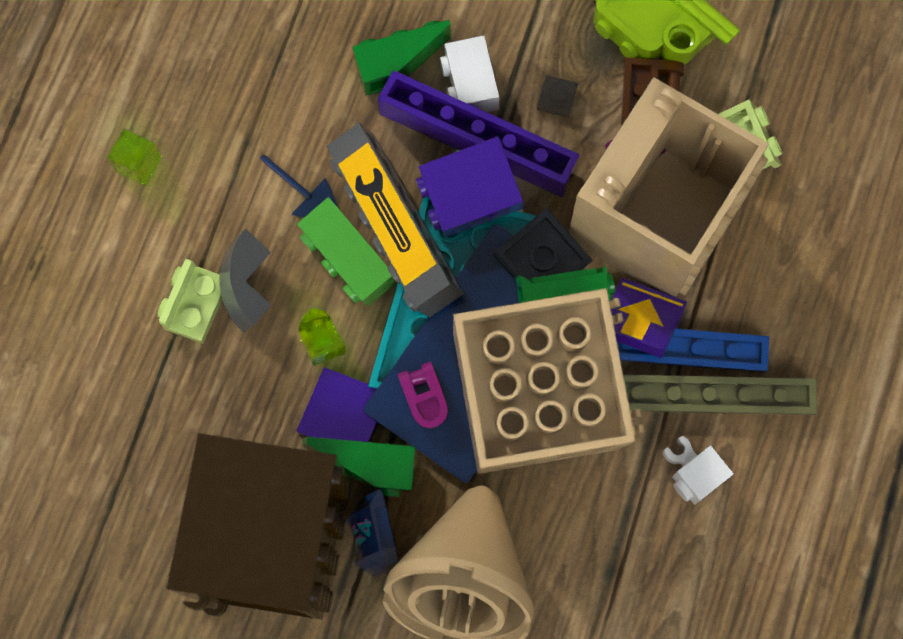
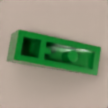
M305 437L302 439V447L309 451L337 455L341 465L344 467V471L349 476L368 488L382 490L383 495L386 497H401V491L412 490L415 446Z

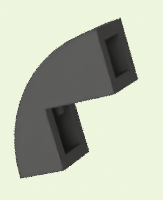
M244 229L229 245L222 260L219 276L220 291L225 308L233 322L243 333L251 328L271 306L267 300L246 282L250 275L271 253L247 229Z

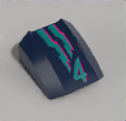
M377 490L362 498L346 521L351 526L358 557L356 566L372 576L390 572L399 562L386 501L382 490Z

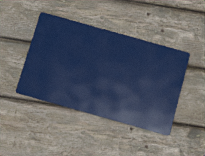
M497 224L493 225L456 277L464 294L432 317L427 318L363 409L367 415L411 446H415L418 451L464 483H468L477 468L453 336L454 314L519 303L516 280L493 255L513 235ZM430 361L448 406L447 419L441 426L433 429L424 428L416 422L398 377V373L406 370L411 373L421 369L422 364ZM427 382L414 386L417 395L430 391Z

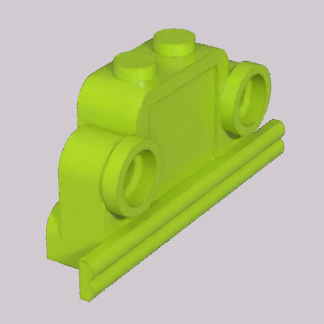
M595 0L597 2L593 21L596 31L603 38H610L619 46L621 53L629 58L658 59L662 56L664 60L678 61L685 65L715 37L727 46L741 31L706 0Z

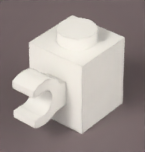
M681 436L677 442L683 448V453L675 455L667 447L663 450V455L668 462L684 466L672 476L676 481L673 486L686 502L691 500L695 505L734 473L711 445L697 456L689 440Z

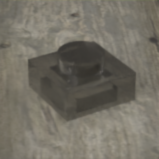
M546 75L537 110L569 118L578 83Z

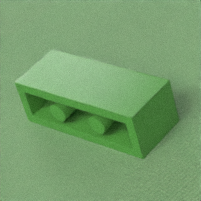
M329 197L297 223L304 232L299 238L312 253L316 249L322 253L325 259L321 264L333 278L339 274L347 284L343 287V290L355 304L361 300L369 307L397 283L389 273L385 262Z

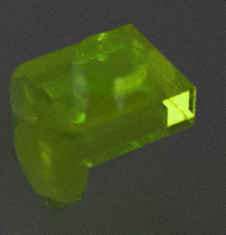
M310 308L302 317L298 332L312 365L316 366L346 354L345 345L329 314L318 308Z

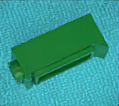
M606 266L529 279V281L521 275L515 277L519 303L607 289L608 300L611 301V295L615 294L614 279L611 273L607 274Z

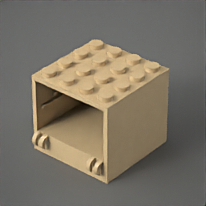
M653 77L576 197L569 233L581 247L647 287L677 297L679 293L685 296L767 163L768 158L762 155L769 144ZM666 149V152L660 156L662 151Z
M607 289L454 314L453 336L477 474L619 450L635 442L634 434L645 432L643 424L633 427L631 419L640 418L642 415L640 409L630 411L613 326V324L623 322L622 313L612 316L610 310L621 306L619 298L609 301Z

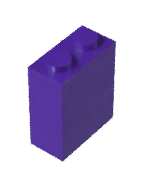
M498 136L418 166L422 177L417 178L416 181L423 199L430 196L434 209L428 211L435 231L442 229L445 238L524 209L521 194Z

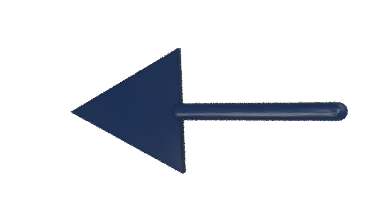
M266 155L260 157L262 162L306 198L292 213L293 216L304 218L328 197L337 206L326 178L310 193Z

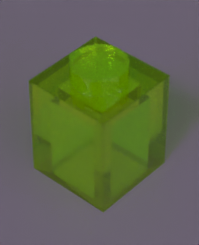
M123 129L107 156V159L117 173L146 186L162 158L153 142L126 129Z

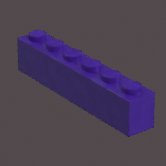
M394 70L378 97L380 115L459 151L498 136L513 175L557 196L563 197L577 169L580 154Z

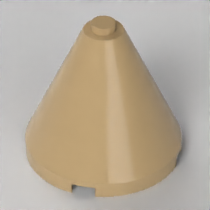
M476 486L475 488L468 489L392 568L386 577L383 591H385L383 604L387 612L403 627L426 639H443V635L458 639H524L529 633L534 615L531 596L500 499L492 489L486 486Z

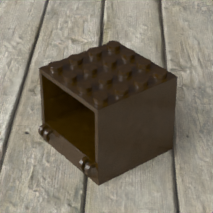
M198 433L166 589L199 600L196 603L183 601V604L192 610H203L211 616H221L227 611L228 605L322 620L323 613H330L333 591H330L328 585L330 575H337L340 554H337V551H335L336 540H343L346 526V518H343V514H341L343 503L349 504L352 492L350 478L347 477V472L344 471V467L341 465L337 455ZM210 602L218 603L216 609L206 608Z

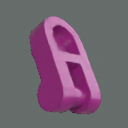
M430 361L422 364V368L411 373L408 370L398 373V377L416 422L424 428L433 429L441 426L447 419L448 406ZM427 382L430 391L417 395L414 386Z

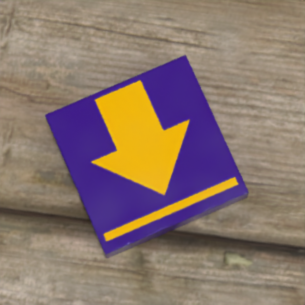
M622 278L615 290V294L611 298V301L614 298H619L621 305L618 308L610 309L611 315L614 316L617 313H622L623 322L613 324L616 341L662 358L684 314L687 301Z

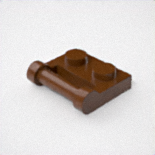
M625 57L621 125L624 124L653 77L658 79V74L665 75L667 77V85L680 92V77L684 75V64L672 60Z

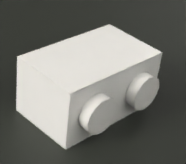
M479 36L445 43V56L440 57V65L443 77H450L452 87L447 88L448 95L485 112L498 110L499 93L485 37Z

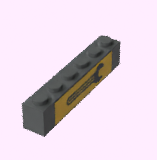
M357 123L326 146L333 158L330 160V164L334 171L346 181L347 184L344 186L346 194L354 203H358L361 209L358 212L359 218L375 234L376 237L373 239L375 247L384 257L387 256L391 264L387 267L389 273L398 284H402L406 293L403 294V298L412 311L416 312L418 310L426 316L432 317L461 297L464 292L375 135L362 124Z

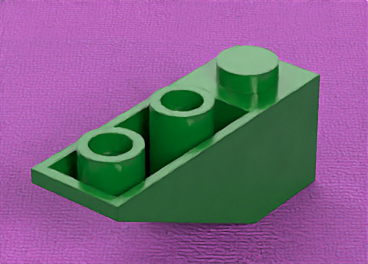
M438 20L430 21L421 28L410 31L406 29L398 30L389 37L378 40L370 38L353 46L354 60L365 96L382 92L393 70L407 77L416 71L451 39L450 20L442 22Z

